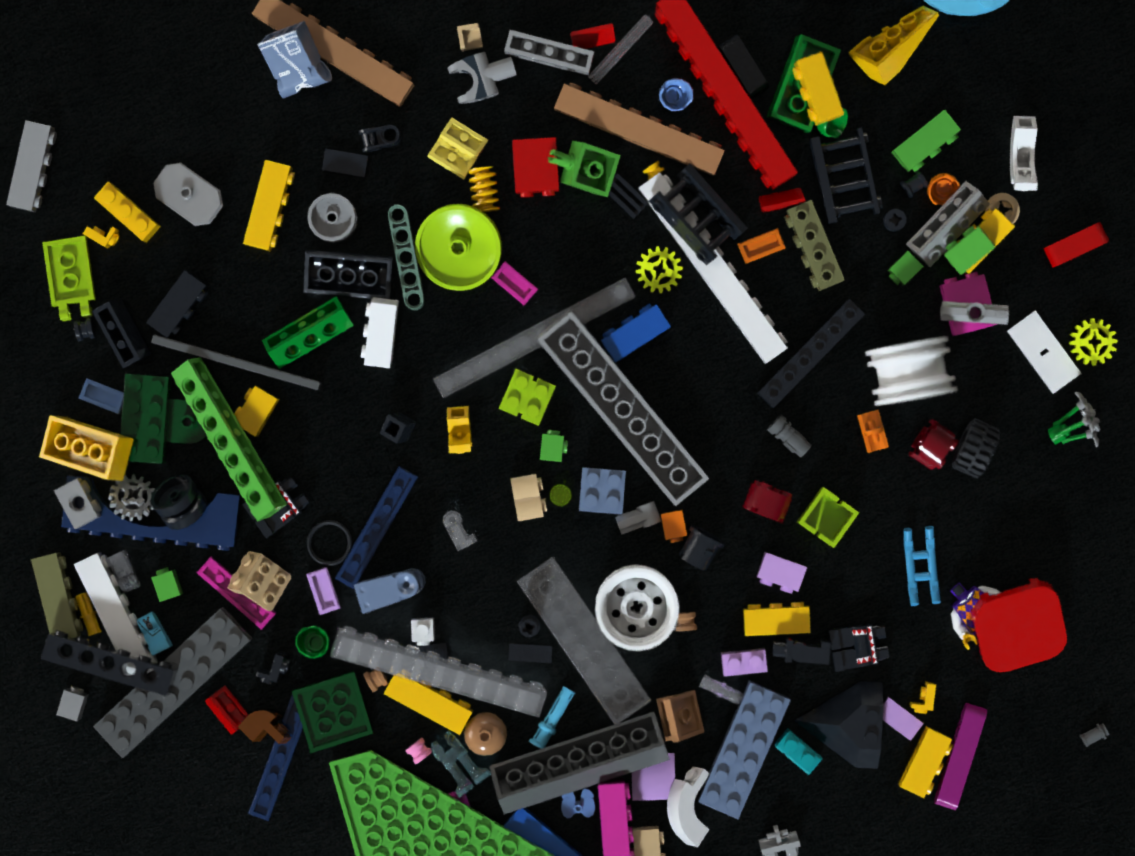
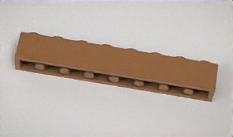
M260 0L252 12L254 17L277 31L305 21L323 60L399 107L402 106L414 87V84L411 82L412 78L402 71L400 74L392 70L394 66L384 60L381 63L375 60V55L365 48L363 51L356 48L357 43L347 37L344 40L337 36L339 32L330 26H327L325 29L319 25L320 20L310 14L308 17L300 13L302 9L293 3L288 6L282 0Z
M574 83L563 85L554 107L555 111L687 166L691 164L695 169L711 176L715 175L725 151L721 149L722 145L713 141H709V144L701 141V136L691 132L689 135L681 132V128L670 124L669 127L662 125V120L650 116L649 119L641 116L642 112L634 108H629V110L621 108V103L612 99L609 102L602 100V96L593 91H590L589 94L581 91L582 87Z

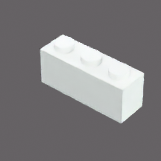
M373 297L371 303H367L366 316H369V323L365 324L363 337H367L366 345L362 346L361 358H365L364 365L383 368L391 367L399 300Z

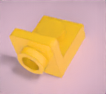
M87 226L83 232L84 235L109 249L110 245L113 247L119 239V230L114 227L110 229L106 237H104L106 232L96 226L93 229Z
M925 682V687H921L920 700H923V703L910 702V707L914 708V712L927 714V710L933 711L935 683Z

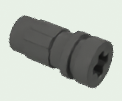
M782 414L779 415L767 430L772 435L775 434L776 439L780 438L783 441V445L792 453L795 452L799 457H802L812 445L791 426L792 423L790 421L786 422L787 419Z

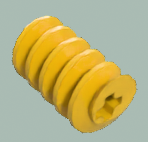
M479 167L468 171L469 174L475 176L469 179V182L476 184L470 190L477 193L471 196V199L478 201L472 206L483 212H492L500 209V207L493 206V203L499 201L498 198L492 197L493 194L498 192V190L491 188V186L497 184V181L490 180L491 177L496 175L495 172L489 170L493 167Z

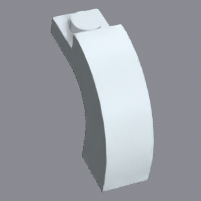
M1013 116L1010 143L1011 184H1014V190H1037L1034 159L1037 124L1036 118L1032 116Z
M693 766L686 773L683 781L674 780L668 795L667 813L675 834L687 845L698 847L709 829L697 818L694 810V801L709 773L705 769Z

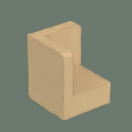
M479 23L457 26L461 51L483 48Z

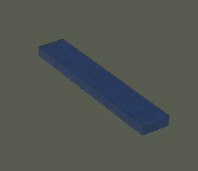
M401 466L398 467L335 579L354 589V584L358 583L416 482L417 475Z
M293 694L282 720V724L289 730L287 733L292 738L286 744L274 742L248 813L266 821H269L303 730Z

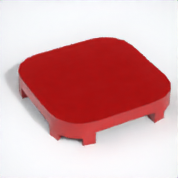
M1038 578L1029 579L1030 584L995 595L989 596L988 592L980 595L981 599L974 605L973 609L970 608V616L973 620L980 649L979 653L989 669L995 672H1008L1051 659L1064 649L1067 643V634L1060 601L1052 585L1039 581Z

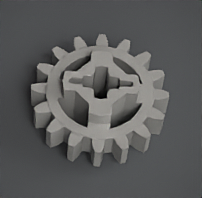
M134 474L131 479H128L125 475L123 482L116 480V486H111V493H109L108 497L111 500L109 506L110 508L116 507L114 514L121 513V519L128 516L131 522L134 517H137L140 521L142 514L148 517L149 510H153L150 500L155 488L149 489L151 482L144 483V477L141 476L137 480ZM119 493L121 494L120 496L122 497V500H121V501H119V499H118V494H119ZM144 494L147 498L146 504L144 503L145 500L143 499Z

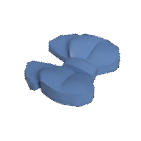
M584 788L582 790L580 800H575L573 792L561 796L563 798L561 810L566 818H571L575 813H582L585 817H591L594 814V794L589 789Z

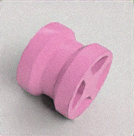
M423 738L405 750L407 754L412 755L415 764L433 752L430 748L426 747Z

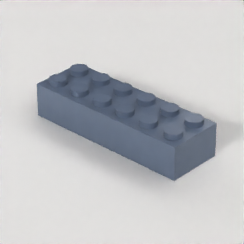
M749 680L710 768L709 776L704 782L697 798L699 803L739 819L789 705V697Z

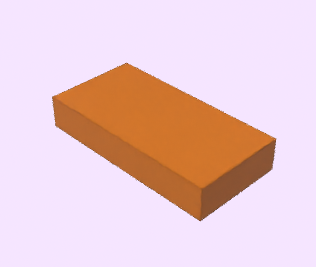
M778 228L737 244L745 264L786 248Z

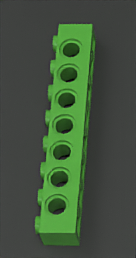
M201 357L184 362L171 373L176 385L180 388L187 404L191 407L197 421L207 434L208 440L212 443L218 453V457L228 470L229 476L233 479L241 496L248 504L252 515L257 521L271 517L286 506L287 503Z

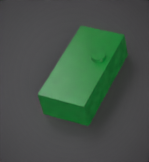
M802 34L796 36L766 118L804 133L811 132L814 121H811L807 110L810 108L807 100L804 101L801 96L800 88L802 86L800 80L795 79L793 73L794 63L800 59L822 52L830 76H832L841 50Z

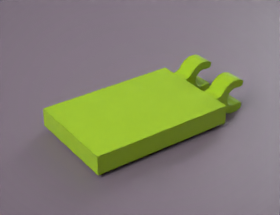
M79 236L43 242L51 304L53 307H59L60 320H72L69 304L80 303L82 317H93L90 301L96 300L87 237Z

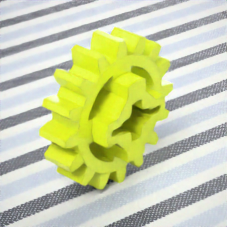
M659 246L656 247V252L648 249V256L641 255L643 262L637 261V265L641 266V269L636 270L637 274H641L638 281L645 282L644 289L650 286L651 293L655 291V288L659 290L660 294H662L663 288H666L669 292L671 291V284L674 286L678 285L675 279L682 278L680 274H677L678 271L683 270V267L677 266L681 260L680 258H673L675 252L668 254L667 247H665L663 252L660 251ZM654 256H660L659 260L654 263L647 262ZM667 258L672 262L674 270L668 268L666 264ZM661 261H663L662 269L665 270V273H661L656 280V271L653 268L658 267ZM645 270L651 273L653 277L651 282L647 279ZM665 277L671 278L667 283L659 285L661 279Z
M1092 318L1089 324L1084 320L1081 321L1083 327L1078 325L1074 327L1077 333L1070 334L1074 341H1070L1069 344L1075 347L1071 350V353H1078L1076 360L1084 358L1083 364L1086 365L1091 361L1092 366H1095L1097 360L1103 364L1105 363L1104 357L1112 358L1109 352L1116 351L1112 344L1117 343L1118 340L1112 339L1116 332H1109L1110 324L1103 326V320H1099L1096 324L1095 319ZM1088 329L1087 335L1080 339L1081 334ZM1098 329H1100L1105 334L1106 338H1103L1099 334ZM1091 339L1098 341V344H1095L1094 348L1092 344H1089V340ZM1103 346H1106L1105 351L1102 354L1098 355L1099 350ZM1080 347H1084L1088 351V355Z

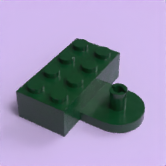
M125 374L121 435L133 438L128 461L165 464L168 442L193 444L207 437L186 400L171 399L172 377Z

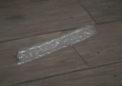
M644 15L590 73L588 78L594 84L600 82L652 25L653 21L651 18Z

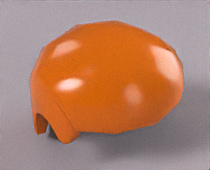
M940 173L931 178L927 186V194L935 205L943 206L960 188V183L955 176Z

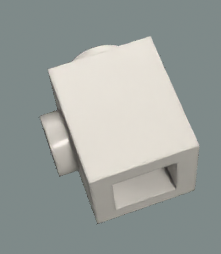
M413 618L411 620L412 642H417V646L430 645V641L435 640L434 618Z

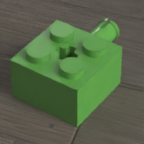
M572 141L568 154L555 149L551 150L550 155L557 158L548 157V162L564 167L560 183L608 197L621 155L577 141Z

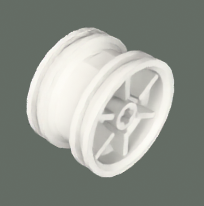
M948 337L866 351V356H871V362H867L868 367L873 366L876 368L879 387L877 390H872L873 395H878V400L874 401L875 405L958 391L957 386L952 387L951 381L956 380L955 376H949L945 368L943 356L945 353L950 352V347L945 348L944 342L948 341Z
M629 565L619 568L606 577L596 596L595 611L601 631L611 642L619 647L636 651L653 648L667 639L675 628L679 612L677 595L668 579L654 568L645 565ZM639 582L646 584L644 590L638 589L637 585ZM623 588L625 590L624 596H618L616 593L617 589ZM657 596L662 599V602L659 605H656L653 602L654 598ZM634 601H638V604H643L639 612H635V609L631 610L630 608L633 606ZM615 609L620 611V616L617 618L612 616V611ZM650 618L657 620L655 626L649 625ZM630 624L636 626L635 632L628 631Z

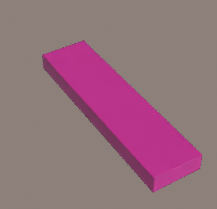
M211 556L198 570L197 573L261 630L276 614L274 610L267 611L245 595L229 590L227 587L233 574L214 557Z

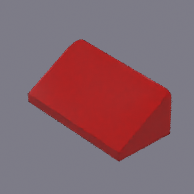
M611 23L570 33L572 46L582 49L615 42L614 28Z
M801 188L760 196L761 212L764 213L803 204L805 197Z
M225 685L205 700L206 704L230 734L235 733L239 729L238 726L248 716V713Z

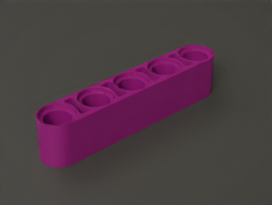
M965 703L952 741L953 747L947 757L938 785L934 804L953 810L957 809L985 723L987 709Z

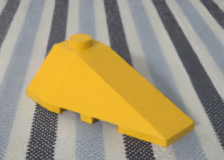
M921 6L900 18V23L889 28V26L882 28V33L877 36L864 38L848 53L871 79L886 85L904 67L939 14L928 7Z

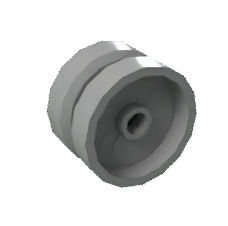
M329 193L321 195L313 201L309 208V227L316 236L326 242L337 243L345 241L352 236L357 227L358 217L356 209L348 199L339 194ZM331 214L336 215V220L330 222L328 218Z

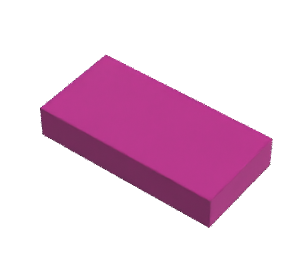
M506 261L491 277L523 305L538 290Z

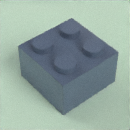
M582 467L579 511L623 514L626 471Z

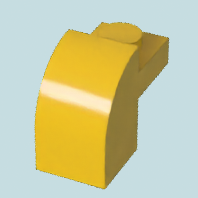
M469 406L447 408L449 453L461 454L471 452L472 439Z

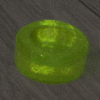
M558 484L551 489L550 499L555 505L564 506L571 499V491L566 485Z

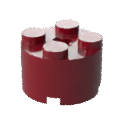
M932 419L929 421L932 425L929 428L924 426L913 441L911 447L914 448V451H909L908 453L909 456L930 470L935 467L940 469L946 462L945 456L948 451H952L958 444V440L955 439V433Z
M754 480L742 508L783 523L792 501V494Z

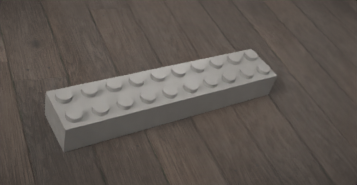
M570 309L536 336L541 345L675 506L709 479Z

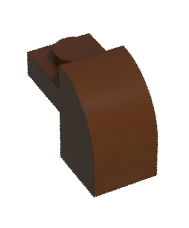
M272 710L255 711L249 714L238 726L252 742L261 741L267 733L278 744H286L292 738L287 733L289 731L287 727L280 722L277 723L282 715Z

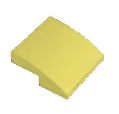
M451 117L441 132L439 139L429 152L428 158L460 178L465 179L469 173L468 171L473 167L487 144L488 139Z

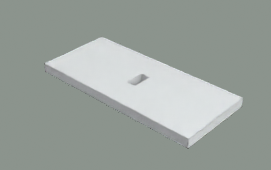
M1036 311L1029 314L1007 331L1052 394L1081 374ZM1047 349L1048 352L1042 356L1040 352Z

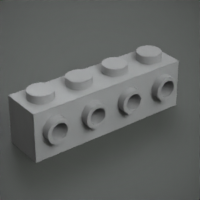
M965 181L906 245L918 259L931 267L946 251L945 247L952 241L957 240L975 219L990 205L980 190Z

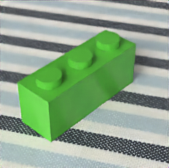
M943 110L891 153L907 173L911 169L916 172L925 164L923 160L926 157L930 156L933 158L942 151L940 149L941 145L945 142L950 145L959 137L956 133L961 129L946 110Z

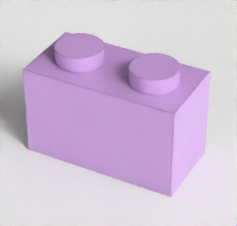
M765 552L756 576L761 578L760 583L771 587L773 583L781 586L780 590L792 594L793 590L799 591L807 567Z
M764 648L721 653L724 676L768 672Z

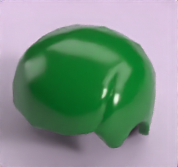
M842 108L844 115L840 118L817 125L820 134L826 137L838 138L847 125V110Z
M315 625L303 627L296 635L295 645L298 651L305 657L318 658L325 655L328 651L330 638L327 632Z

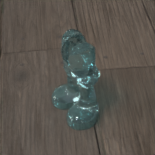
M448 731L443 736L452 748L445 753L444 748L437 741L431 743V750L434 757L441 761L446 770L448 769L457 783L456 795L458 798H461L475 786L455 763L457 759L465 767L476 785L489 777L491 772L487 768H479L468 756L466 748Z

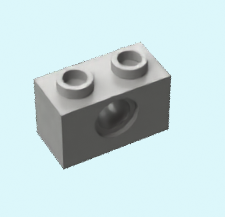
M77 478L54 490L74 529H79L101 517L100 511L102 509L96 499L93 500L90 496L91 488L86 480L82 481L81 478ZM78 496L82 497L85 501L81 509L75 505V499Z

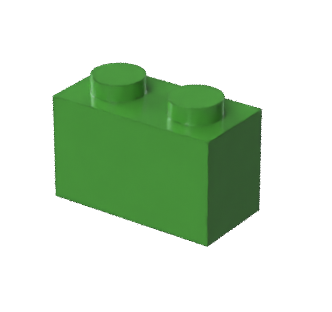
M979 225L976 228L971 226L962 233L964 238L959 242L954 240L945 247L947 250L944 253L945 257L960 275L995 248V244Z

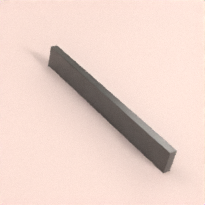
M153 335L151 343L315 390L320 391L322 383L319 381L162 336Z

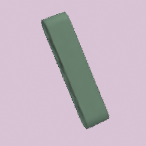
M394 205L388 211V219L403 298L408 308L419 310L425 303V297L409 214L403 206ZM398 209L404 212V217L400 221L393 219V212ZM400 231L408 233V239L405 242L397 240V234ZM404 252L412 254V260L407 264L401 261V255ZM409 273L416 275V282L412 285H408L405 282V276ZM413 294L420 296V303L417 306L409 304V297Z

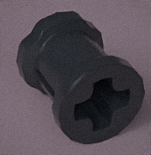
M917 170L913 177L907 181H901L900 185L907 196L912 198L915 192L923 187L927 188L928 183L922 173Z

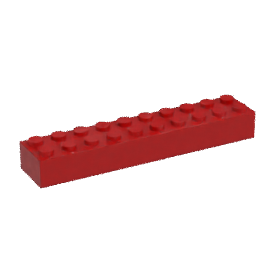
M660 0L657 2L655 10L657 20L661 25L665 23L667 26L666 33L673 43L677 42L680 46L678 51L684 61L689 60L691 63L690 70L696 79L700 78L702 80L703 91L708 98L710 96L713 97L715 101L714 108L720 116L723 114L727 119L725 123L732 134L735 132L738 136V145L743 152L747 150L751 156L749 162L755 170L759 169L762 173L760 178L766 188L771 187L774 190L793 178L798 172L686 0Z

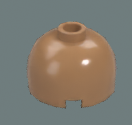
M489 712L478 713L466 724L464 731L465 742L475 754L482 756L493 755L505 745L507 738L506 725L496 714Z

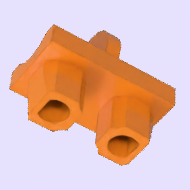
M879 410L857 415L867 453L888 448L889 445Z

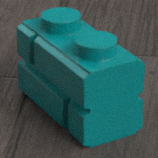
M789 728L785 730L774 744L778 750L784 753L785 756L808 775L823 759Z

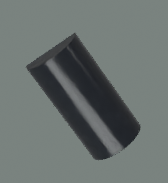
M306 249L304 293L390 299L394 258Z

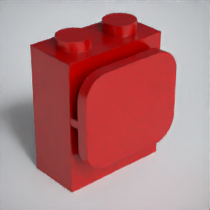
M556 137L512 140L516 194H520L521 198L533 197V193H542V196H554L555 192L559 191L558 165L549 163L548 157L557 158L550 155L552 149L557 150Z

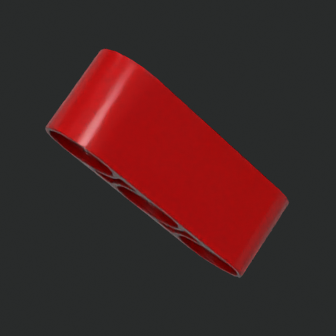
M1098 222L1043 249L1052 268L1109 242V239L1101 222Z

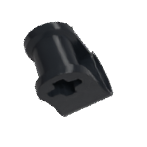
M393 125L366 128L358 131L363 140V153L398 145L402 139L401 131ZM389 130L396 131V138L392 141L386 139V133Z

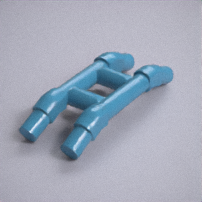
M925 527L926 550L913 551L912 529L905 528L903 530L910 604L911 606L919 605L916 581L929 580L932 604H939L941 600L936 565L934 527ZM927 559L928 572L915 573L914 560Z

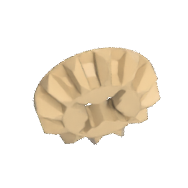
M998 193L990 197L988 200L990 205L985 209V212L989 208L992 211L995 207L999 208L1001 201L1003 208H1011L1004 215L1014 224L1020 213L1017 200L1007 193Z

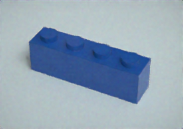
M526 807L514 811L504 823V827L555 856H583Z

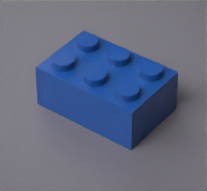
M651 304L647 305L639 311L641 315L635 319L633 316H630L621 322V328L615 330L613 327L603 334L604 339L601 342L615 363L671 327L657 304L653 307Z

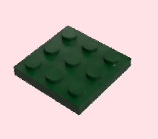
M354 671L292 690L311 753L373 734Z

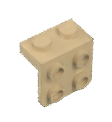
M248 551L242 558L237 572L232 575L227 588L234 593L245 595L263 609L272 611L289 583L291 575L263 554Z

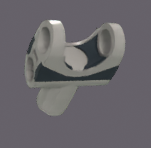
M486 52L466 57L448 67L449 74L464 72L473 78L472 88L466 94L457 98L459 104L477 102L496 96L499 92L495 82L517 75L511 57L489 64Z

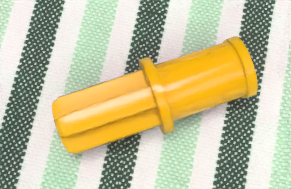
M85 592L77 595L76 600L82 614L80 618L84 620L88 636L102 632L95 615L97 611H94L88 593Z

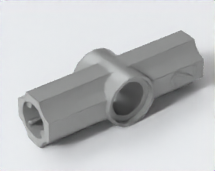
M942 301L940 315L941 320L1007 325L1009 309L1007 305ZM972 307H976L980 311L977 319H973L969 315Z

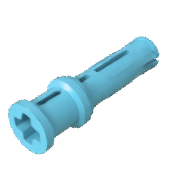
M565 686L562 687L544 721L539 722L537 732L533 738L529 739L530 743L540 749L546 747L551 736L555 735V727L575 692Z

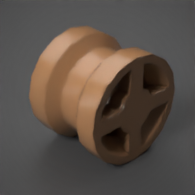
M696 612L678 613L676 631L697 630V625L694 623Z
M379 665L372 672L367 671L363 674L372 692L377 691L380 686L389 684Z

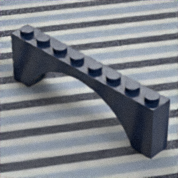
M67 475V483L77 478H81L82 481L86 480L91 488L90 496L93 500L96 499L102 509L100 511L101 517L79 529H74L63 509L61 527L67 528V532L80 533V530H89L90 535L102 536V532L110 533V537L123 538L124 534L132 535L131 539L144 541L145 537L153 538V542L166 543L167 539L175 540L174 544L187 546L188 542L196 543V547L209 548L210 544L218 545V550L230 551V547H236L242 501L241 495L218 493L195 523L180 530H172L167 526H151L135 521L131 522L126 517L121 519L122 515H115V510L110 508L109 504L101 496L92 477ZM78 496L75 499V505L80 509L83 508L85 501L82 497Z

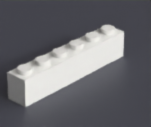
M99 552L74 564L116 652H118V649L131 652L130 656L138 658L139 655L152 658L151 662L158 663L156 656H152L151 652H149L144 635L140 633L137 627L136 615L134 613L131 614L127 607L130 604L124 593L121 594L118 588L120 583L117 576H114L115 574L112 575L108 568L111 565L107 556ZM131 662L126 665V670L129 674H134L136 670L135 665Z

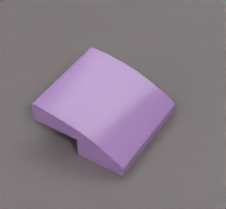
M668 753L670 759L668 761L632 772V801L668 800L671 786L675 780L674 753Z

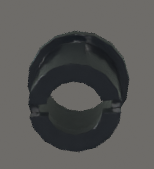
M691 525L689 528L691 533L678 556L682 557L689 564L706 571L718 549L723 548L725 543L708 531Z

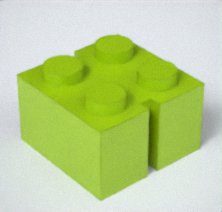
M515 369L499 409L515 416L521 413L522 419L539 426L556 386L539 378L535 382L533 381L534 376Z
M821 487L797 523L813 534L817 531L818 534L816 536L835 548L859 512L844 501H840L838 504L837 502L840 498L824 487Z

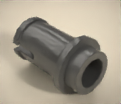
M1103 723L1100 725L1096 724L1097 727L1080 735L1086 747L1102 738L1104 740L1107 739L1106 736L1109 733Z

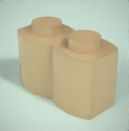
M536 474L510 478L518 521L544 517L543 512H547L545 499H540L539 491L543 490L541 477L537 478Z

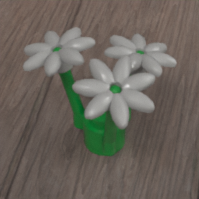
M1075 392L1080 401L1076 403V407L1061 419L1053 422V427L1048 429L1049 436L1054 444L1060 442L1065 444L1069 441L1086 437L1087 439L1093 438L1095 446L1098 447L1099 439L1096 431L1100 430L1098 425L1100 420L1095 417V410L1091 404L1087 403V399L1080 392ZM1078 410H1082L1081 412L1085 416L1082 418V421L1069 427L1065 423L1062 424ZM1083 425H1089L1090 430L1085 431L1086 433L1070 436V431Z

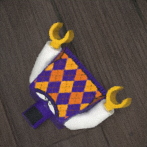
M959 582L950 590L958 599L952 605L951 618L953 629L963 640L965 648L970 650L967 644L969 641H974L976 645L978 644L975 638L976 632L973 620L970 616V608L973 609L974 605L981 599V594L988 592L989 596L1001 592L987 586H979L978 588L973 586L967 591Z

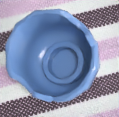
M669 79L659 90V100L663 107L670 111L684 110L693 100V89L683 79Z

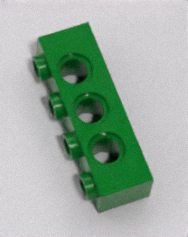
M336 296L266 337L262 342L267 353L280 369L354 325Z

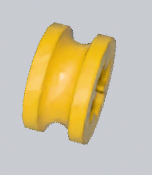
M659 161L643 171L644 174L648 175V180L665 170L659 166Z

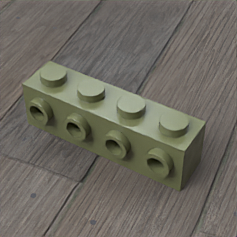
M812 200L788 209L786 211L787 215L784 218L788 228L792 227L795 232L793 240L796 247H801L804 255L801 256L805 268H810L812 275L809 278L813 288L817 287L821 291L844 281L845 279Z
M61 552L31 559L49 633H55L58 630L68 633L69 638L82 636L83 625L81 619H77L76 610H78L76 599L71 596L72 582L70 577L66 576L65 568H67V562L65 557L61 556Z

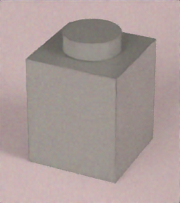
M71 686V689H65L56 715L74 721L80 720L88 694L83 693L84 689Z

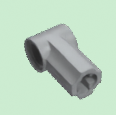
M654 501L615 517L621 534L641 527L645 528L662 521Z

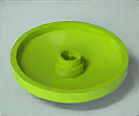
M450 204L438 208L423 221L416 236L415 252L422 271L431 281L446 289L463 291L480 286L492 276L501 259L502 241L496 225L483 211L466 204Z

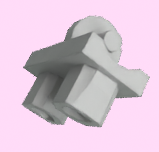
M774 825V832L766 834L767 838L759 839L762 855L778 856L777 852L785 850L787 856H798L800 842L796 831L788 832L787 829L779 831L778 825Z

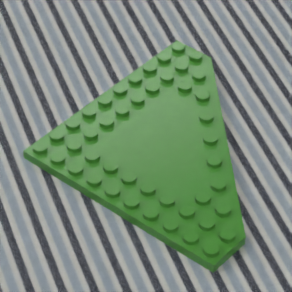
M372 750L329 762L356 856H555Z

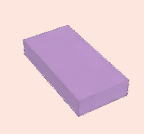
M328 567L307 573L306 575L319 614L322 615L340 609L341 606Z
M888 697L883 703V720L911 741L923 723Z

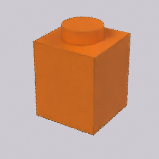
M682 510L661 513L665 539H670L671 543L683 541V537L687 536Z

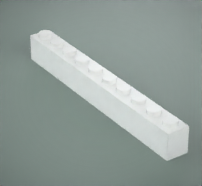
M658 173L640 186L638 190L652 207L649 200L659 191L665 195L672 189L673 183L666 174L662 176L661 173ZM679 193L670 203L679 212L684 207L683 204L686 201ZM654 210L762 361L766 364L786 350L785 344L788 343L781 332L777 334L772 328L775 324L769 315L764 316L759 310L762 308L759 301L755 297L751 299L747 293L749 288L743 280L738 281L734 274L737 271L730 262L726 264L722 259L724 253L719 246L714 250L718 257L706 266L697 258L694 251L661 214ZM693 211L684 218L692 228L697 225L696 221L699 220ZM704 229L699 235L709 244L711 235Z

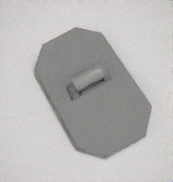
M182 163L166 165L154 181L156 198L195 226L211 224L223 206L221 191Z

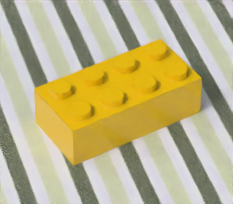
M50 415L39 457L107 480L123 481L133 438L71 418Z

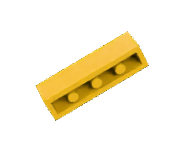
M265 160L243 244L270 252L272 247H276L278 235H275L277 226L281 227L284 214H281L282 207L287 205L289 193H286L288 184L292 185L295 176L291 166Z
M404 668L401 671L397 669L384 694L460 735L473 712L470 709L471 705L461 699L457 702L451 698L452 694L443 689H440V691L433 689V684L425 679L419 681L413 678L414 674Z

